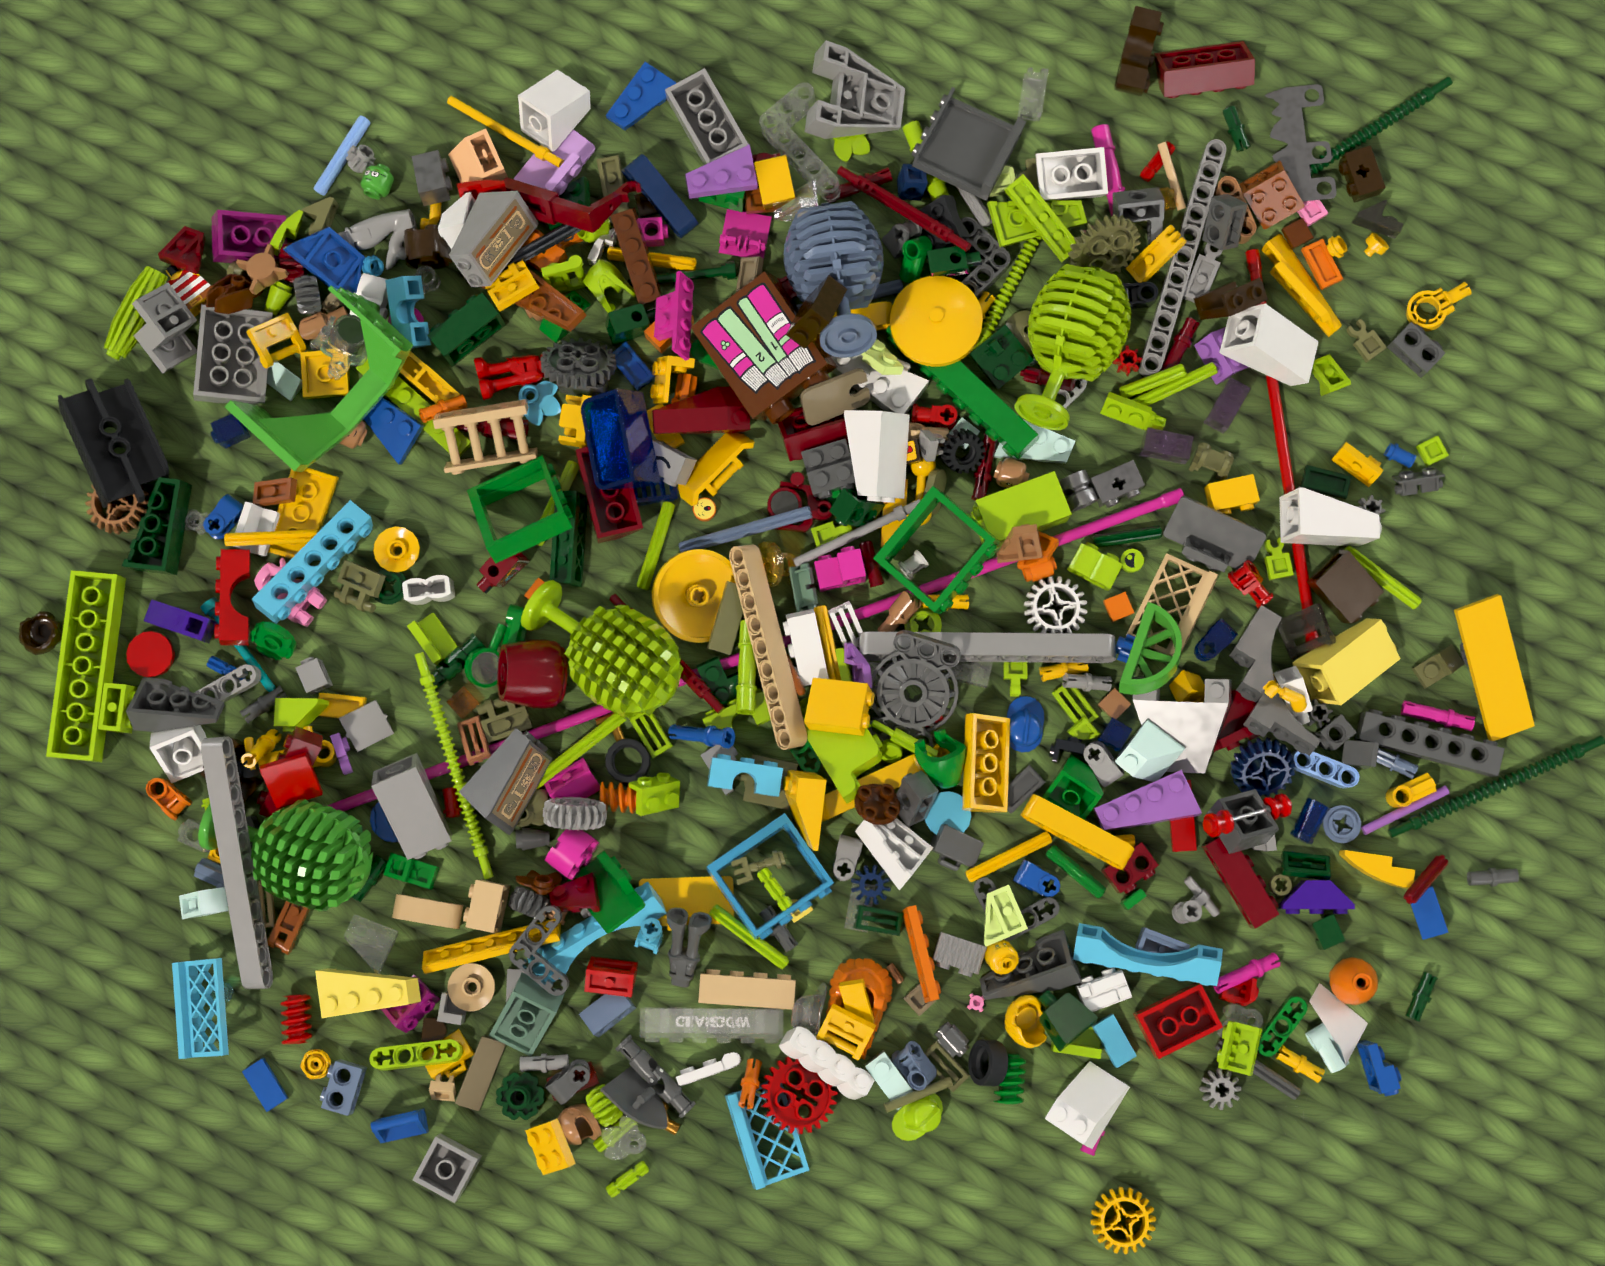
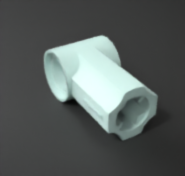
M1323 1023L1305 1033L1309 1043L1316 1052H1319L1330 1073L1340 1071L1349 1064V1061L1345 1064L1340 1046L1335 1042Z

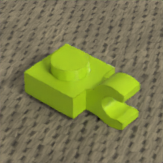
M832 521L811 528L816 546L819 547L853 531L851 525H841L835 528Z
M1003 662V680H1010V697H1019L1021 695L1020 680H1027V662Z

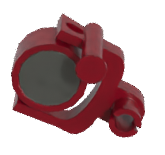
M795 472L791 475L790 480L792 483L780 481V488L772 492L767 502V512L770 517L802 508L801 498L794 491L799 490L805 492L807 506L810 507L812 512V518L804 520L801 525L789 524L775 528V530L807 532L811 528L813 520L825 521L832 515L829 511L832 507L831 504L827 501L815 500L811 486L802 485L804 476L800 472ZM825 507L828 511L823 513L820 511V508Z

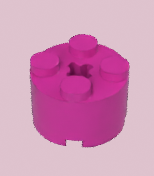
M565 829L557 839L558 842L555 847H552L548 852L545 861L572 881L579 874L581 865L586 866L593 857L592 853L600 842L584 830Z

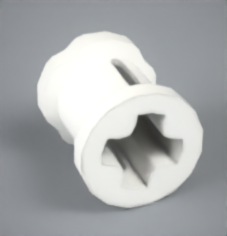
M916 550L914 555L904 562L900 561L898 566L905 576L911 580L915 573L923 567H928L929 564L923 555Z

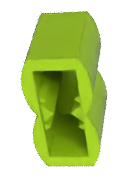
M1086 542V544L1081 543L1067 570L1109 591L1123 564L1119 562L1120 559L1111 553L1106 555L1100 553L1096 545Z

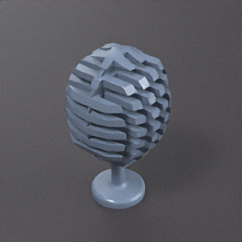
M852 201L835 204L827 202L821 203V206L799 209L789 227L783 254L788 281L802 302L828 275L847 289L836 310L837 316L832 318L831 322L820 332L819 336L822 349L829 355L841 358L860 355L869 350L876 341L877 332L874 323L866 316L851 313V309L868 307L878 289L884 263L882 244L874 225Z

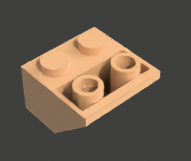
M487 129L465 137L448 154L461 183L478 180L502 181L508 177Z

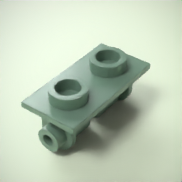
M809 563L801 564L799 567H788L796 611L814 609L819 602L816 588L810 589V585L814 584L813 568L810 567Z

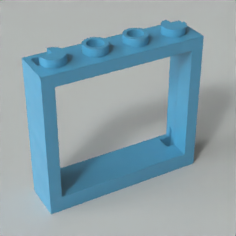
M785 813L707 866L708 873L754 940L759 937L762 940L773 933L772 928L777 924L783 926L793 919L791 916L798 910L801 913L813 905L811 903L813 899L818 896L822 899L831 893L832 890L830 888L834 884ZM784 829L822 884L793 903L790 908L780 912L765 924L756 928L719 872L730 866L732 861L740 859Z

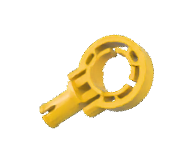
M1463 282L1448 292L1439 288L1435 291L1426 290L1416 293L1409 300L1406 309L1408 322L1421 326L1424 331H1432L1439 328L1446 316L1455 311L1453 304L1472 294L1470 287L1466 288L1468 284ZM1415 301H1417L1416 305H1414L1413 311H1411L1412 304ZM1421 303H1429L1437 310V315L1433 319H1429L1428 324H1425L1426 319L1420 318L1416 312L1417 306Z

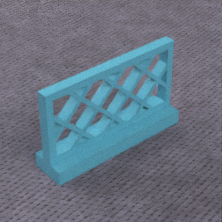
M222 958L172 963L179 1059L229 1055ZM212 964L214 968L213 977L208 972ZM204 978L209 983L206 989L202 986ZM213 990L215 991L216 995L215 1000H213L210 996ZM205 1003L210 1006L208 1013L203 1009ZM214 1014H216V1016H217V1024H216V1025H215V1023L212 1021V1018H213ZM207 1027L212 1031L210 1037L205 1033ZM216 1038L219 1040V1050L213 1044Z
M763 1089L761 1094H764L766 1090ZM742 1090L725 1095L754 1189L758 1190L766 1185L809 1171L796 1128L792 1133L794 1140L790 1148L778 1143L783 1131H788L786 1127L779 1131L775 1141L763 1135L768 1123L772 1122V1116L765 1117L757 1113L756 1110L761 1100H766L765 1098L759 1097L752 1110L747 1109L746 1106L741 1108L738 1105ZM780 1093L777 1102L779 1103L781 1099L783 1106H786L788 1103L786 1094ZM746 1110L751 1112L749 1118L747 1116ZM754 1114L766 1120L760 1133L751 1129L750 1122ZM753 1133L758 1135L756 1142ZM761 1138L773 1143L767 1156L758 1151L757 1146ZM776 1145L788 1151L782 1164L770 1158ZM795 1145H796V1148H797L798 1153L795 1152V1151H793ZM791 1153L800 1157L802 1167L792 1170L785 1166ZM760 1156L763 1157V1158H765V1161H764L763 1164H762V1161H761ZM771 1161L780 1166V1169L776 1176L767 1179L765 1168L768 1162ZM783 1169H786V1170L789 1171V1172H786V1173L781 1174L782 1171H783Z

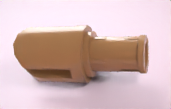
M344 306L327 314L320 311L300 321L299 333L305 340L315 339L331 332L332 326L339 324L344 318L350 317Z
M903 591L888 609L889 616L878 628V632H894L900 624H906L923 602L913 593Z

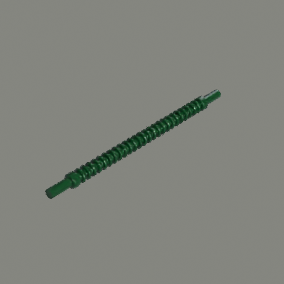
M1446 77L1434 86L1424 88L1420 93H1416L1415 97L1412 96L1410 100H1406L1405 104L1401 103L1399 107L1396 106L1394 110H1390L1389 114L1385 113L1383 117H1379L1378 121L1374 120L1373 125L1368 124L1367 128L1363 127L1362 131L1358 130L1357 135L1352 134L1351 138H1346V142L1341 141V145L1337 144L1335 148H1331L1332 159L1330 162L1309 164L1311 177L1313 173L1317 174L1318 170L1322 171L1324 167H1328L1329 163L1333 164L1334 159L1339 160L1340 156L1342 157L1344 153L1350 152V149L1355 150L1356 146H1361V142L1366 143V139L1370 140L1372 136L1377 135V132L1381 133L1383 129L1386 130L1388 125L1392 126L1393 122L1397 123L1399 119L1404 118V115L1408 116L1409 111L1414 112L1415 108L1419 109L1420 105L1423 106L1426 102L1433 100L1436 94L1453 84L1451 78ZM1327 151L1325 155L1321 154L1319 159H1323L1327 155Z
M1600 735L1585 743L1573 744L1571 749L1565 748V752L1560 750L1559 754L1554 753L1553 757L1547 756V760L1542 758L1541 762L1535 761V765L1529 764L1528 768L1524 766L1522 771L1517 769L1516 773L1511 772L1510 776L1505 774L1504 779L1499 777L1498 781L1493 780L1492 784L1487 782L1486 787L1481 785L1480 789L1474 788V792L1468 791L1467 795L1463 793L1461 798L1456 796V800L1450 799L1449 803L1444 801L1443 806L1438 804L1437 808L1432 807L1431 811L1426 809L1424 814L1420 812L1419 816H1410L1408 821L1388 829V834L1393 838L1411 829L1418 830L1422 828V825L1427 826L1428 822L1433 823L1434 819L1440 820V816L1445 818L1447 813L1452 815V811L1458 812V808L1463 810L1465 805L1470 807L1471 803L1476 804L1477 800L1482 801L1483 797L1488 799L1489 795L1494 796L1495 792L1501 793V789L1506 791L1507 787L1513 788V784L1519 785L1520 781L1524 783L1526 778L1531 780L1532 776L1537 777L1538 773L1542 775L1544 770L1549 772L1550 768L1555 769L1556 765L1562 766V762L1567 764L1568 760L1574 761V757L1579 759L1586 752L1604 745L1605 739Z

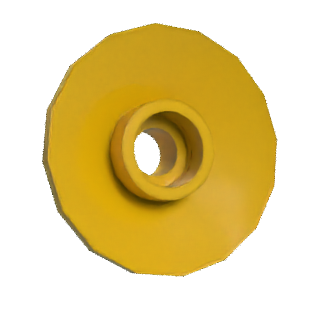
M395 526L379 534L374 543L373 552L375 560L382 568L389 572L399 573L408 570L415 564L419 557L420 546L413 532L406 528ZM397 547L402 548V553L399 555L395 554Z

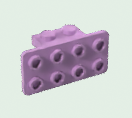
M573 129L554 152H551L564 160L560 168L548 161L536 158L535 154H533L514 177V180L556 192L559 196L566 190L573 177L575 178L580 173L582 166L595 152V146Z

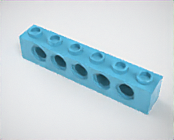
M350 500L252 598L255 607L275 624L280 620L286 619L291 613V609L297 603L303 602L308 592L323 581L324 575L329 570H334L339 565L340 559L346 553L350 554L362 537L365 538L371 533L373 527L371 516ZM346 528L353 529L350 533L342 532ZM330 544L337 545L332 550L326 549V547ZM315 560L321 561L317 566H310V563ZM297 577H304V580L299 583L293 582ZM282 593L288 594L284 599H277L278 595Z

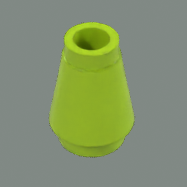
M280 281L270 286L264 310L277 316L278 312H280L291 297L292 287Z

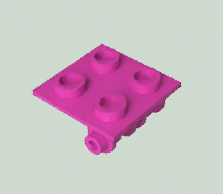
M727 209L723 232L720 235L719 253L739 257L759 256L764 259L772 217L760 214H746V212Z

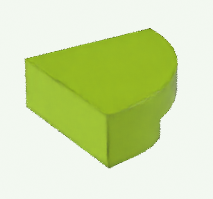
M1085 716L1066 731L1072 737L1081 740L1094 739L1101 735Z

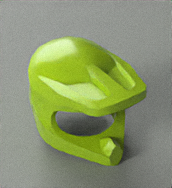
M599 259L591 266L583 279V283L607 313L616 309L614 304L608 303L604 295L607 288H613L618 293L624 289L631 296L636 297L634 289L625 280L618 268L606 260Z

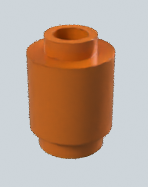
M1051 556L1048 562L1021 570L1026 582L1031 580L1036 582L1053 576L1057 566L1053 556Z

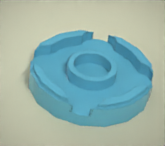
M950 791L940 792L933 802L925 823L935 835H937L941 824H948V826L964 833L970 824L971 811L962 810V796L958 793Z

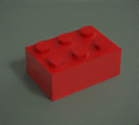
M1197 982L1133 1013L1154 1057L1157 1059L1223 1028L1202 984Z

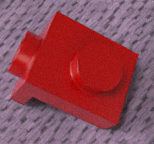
M1251 978L1219 994L1218 999L1241 1006L1251 1004L1257 999L1259 988L1256 987L1257 979Z

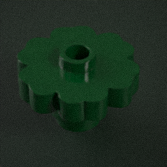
M513 1072L503 1078V1086L499 1087L496 1091V1103L503 1106L502 1114L511 1120H516L519 1117L523 1120H528L538 1114V1106L545 1102V1088L538 1086L539 1078L530 1072H525L522 1075L518 1072ZM519 1091L524 1094L523 1100H520L517 1096Z

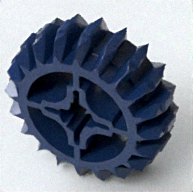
M1257 737L1256 743L1252 744L1248 740L1246 748L1240 746L1241 753H1234L1235 760L1231 761L1232 769H1230L1234 784L1238 786L1242 793L1256 789L1260 797L1264 794L1267 798L1270 793L1277 795L1280 788L1286 790L1285 783H1292L1290 776L1295 775L1294 767H1296L1293 755L1284 743L1280 744L1277 739L1271 741L1270 738L1266 737L1262 742Z

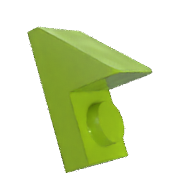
M1330 354L1314 360L1311 372L1320 384L1321 396L1351 385L1350 379Z

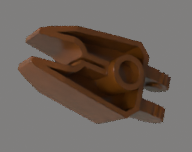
M229 274L214 283L208 290L206 307H215L214 312L222 314H232L252 308L253 298L258 297V295L260 296L264 289L256 295L252 294L249 290L252 284L249 276L243 277L237 274Z

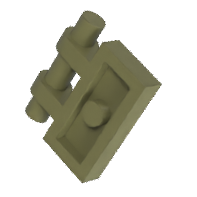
M344 560L337 582L344 584L342 590H335L334 597L338 598L341 603L356 606L357 610L373 613L376 605L370 603V596L379 597L386 576L352 561ZM354 589L360 591L358 597L354 596Z
M500 698L493 701L489 699L484 701V704L476 706L479 715L488 713L489 718L481 721L489 744L507 738L515 728L521 732L533 728L526 706L517 708L516 704L501 701ZM508 706V712L496 714L495 709Z

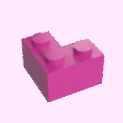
M854 546L841 549V553H837V557L832 558L831 555H824L818 557V561L814 562L820 592L865 583L866 573L860 548L855 549Z

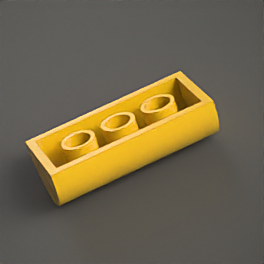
M976 713L966 714L964 739L966 759L963 768L962 810L991 813L1007 812L1010 718Z

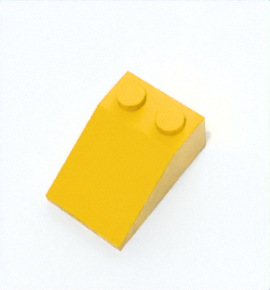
M788 770L787 776L783 778V790H785L796 826L806 844L813 851H818L827 780L815 772Z

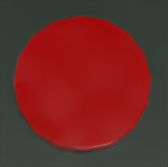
M153 631L142 632L135 636L129 643L126 652L130 668L138 675L148 678L166 673L173 665L175 652L170 639L161 633Z

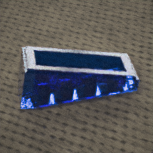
M663 477L632 481L638 506L677 500V487L669 485L671 495H666ZM655 485H660L661 496H657ZM646 486H650L652 497H647ZM641 487L642 498H638L637 488Z

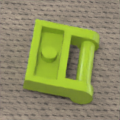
M578 255L571 256L566 262L551 263L547 267L541 268L544 280L560 293L586 287L583 283L586 273L582 267L583 261ZM575 272L576 277L570 279L568 273Z

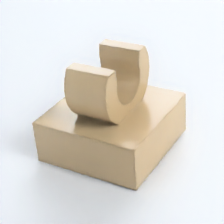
M441 1074L435 1077L436 1081L430 1082L429 1092L431 1100L455 1102L457 1092L454 1076H449L447 1082H441Z

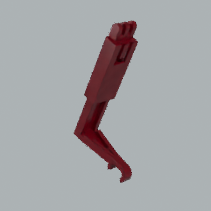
M508 177L502 180L505 183L506 191L519 192L536 220L552 225L559 222L591 233L598 230L622 202H629V192H641L638 182L629 181L613 193L591 204V207L559 198L558 193Z

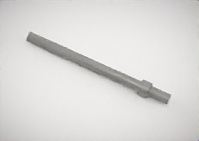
M918 499L903 507L900 505L893 508V512L794 558L793 561L796 567L895 520L901 521L907 518L906 515L912 512L920 500Z

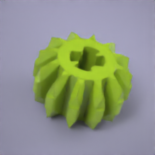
M602 1084L593 1088L586 1095V1102L599 1124L607 1127L616 1123L623 1116V1112L600 1091L605 1086Z

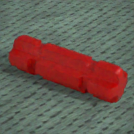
M1167 141L1166 143L1171 156L1175 150V146ZM1159 150L1150 160L1147 167L1145 166L1141 171L1140 177L1146 182L1151 181L1155 173L1163 166Z

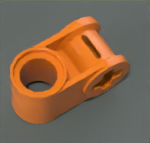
M154 778L146 785L148 796L160 806L168 817L175 821L178 819V814L186 806L192 804V801L168 779ZM159 782L164 786V791L161 795H158L155 791V787Z

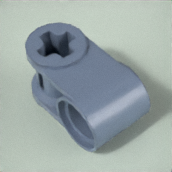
M915 1041L908 1042L904 1049L901 1051L897 1050L892 1054L893 1064L915 1090H923L937 1075L935 1066Z

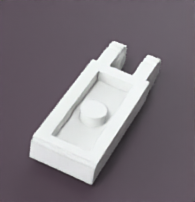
M731 1052V1054H725L719 1062H717L716 1058L703 1062V1067L694 1070L693 1066L680 1070L681 1075L676 1077L678 1085L684 1086L734 1068V1066L737 1067L741 1063V1057L737 1052Z

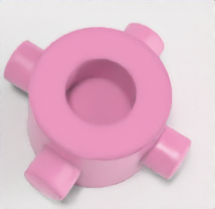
M971 993L967 1008L982 1012L985 999L983 996L980 997Z

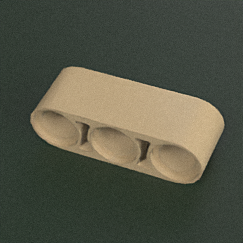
M396 894L392 918L459 929L463 905Z

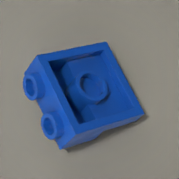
M1367 1040L1359 1041L1357 1048L1369 1088L1379 1094L1384 1093L1385 1096L1398 1094V1089H1401L1399 1085L1401 1075L1398 1068H1394L1393 1064L1383 1062L1385 1060L1384 1052L1377 1043Z

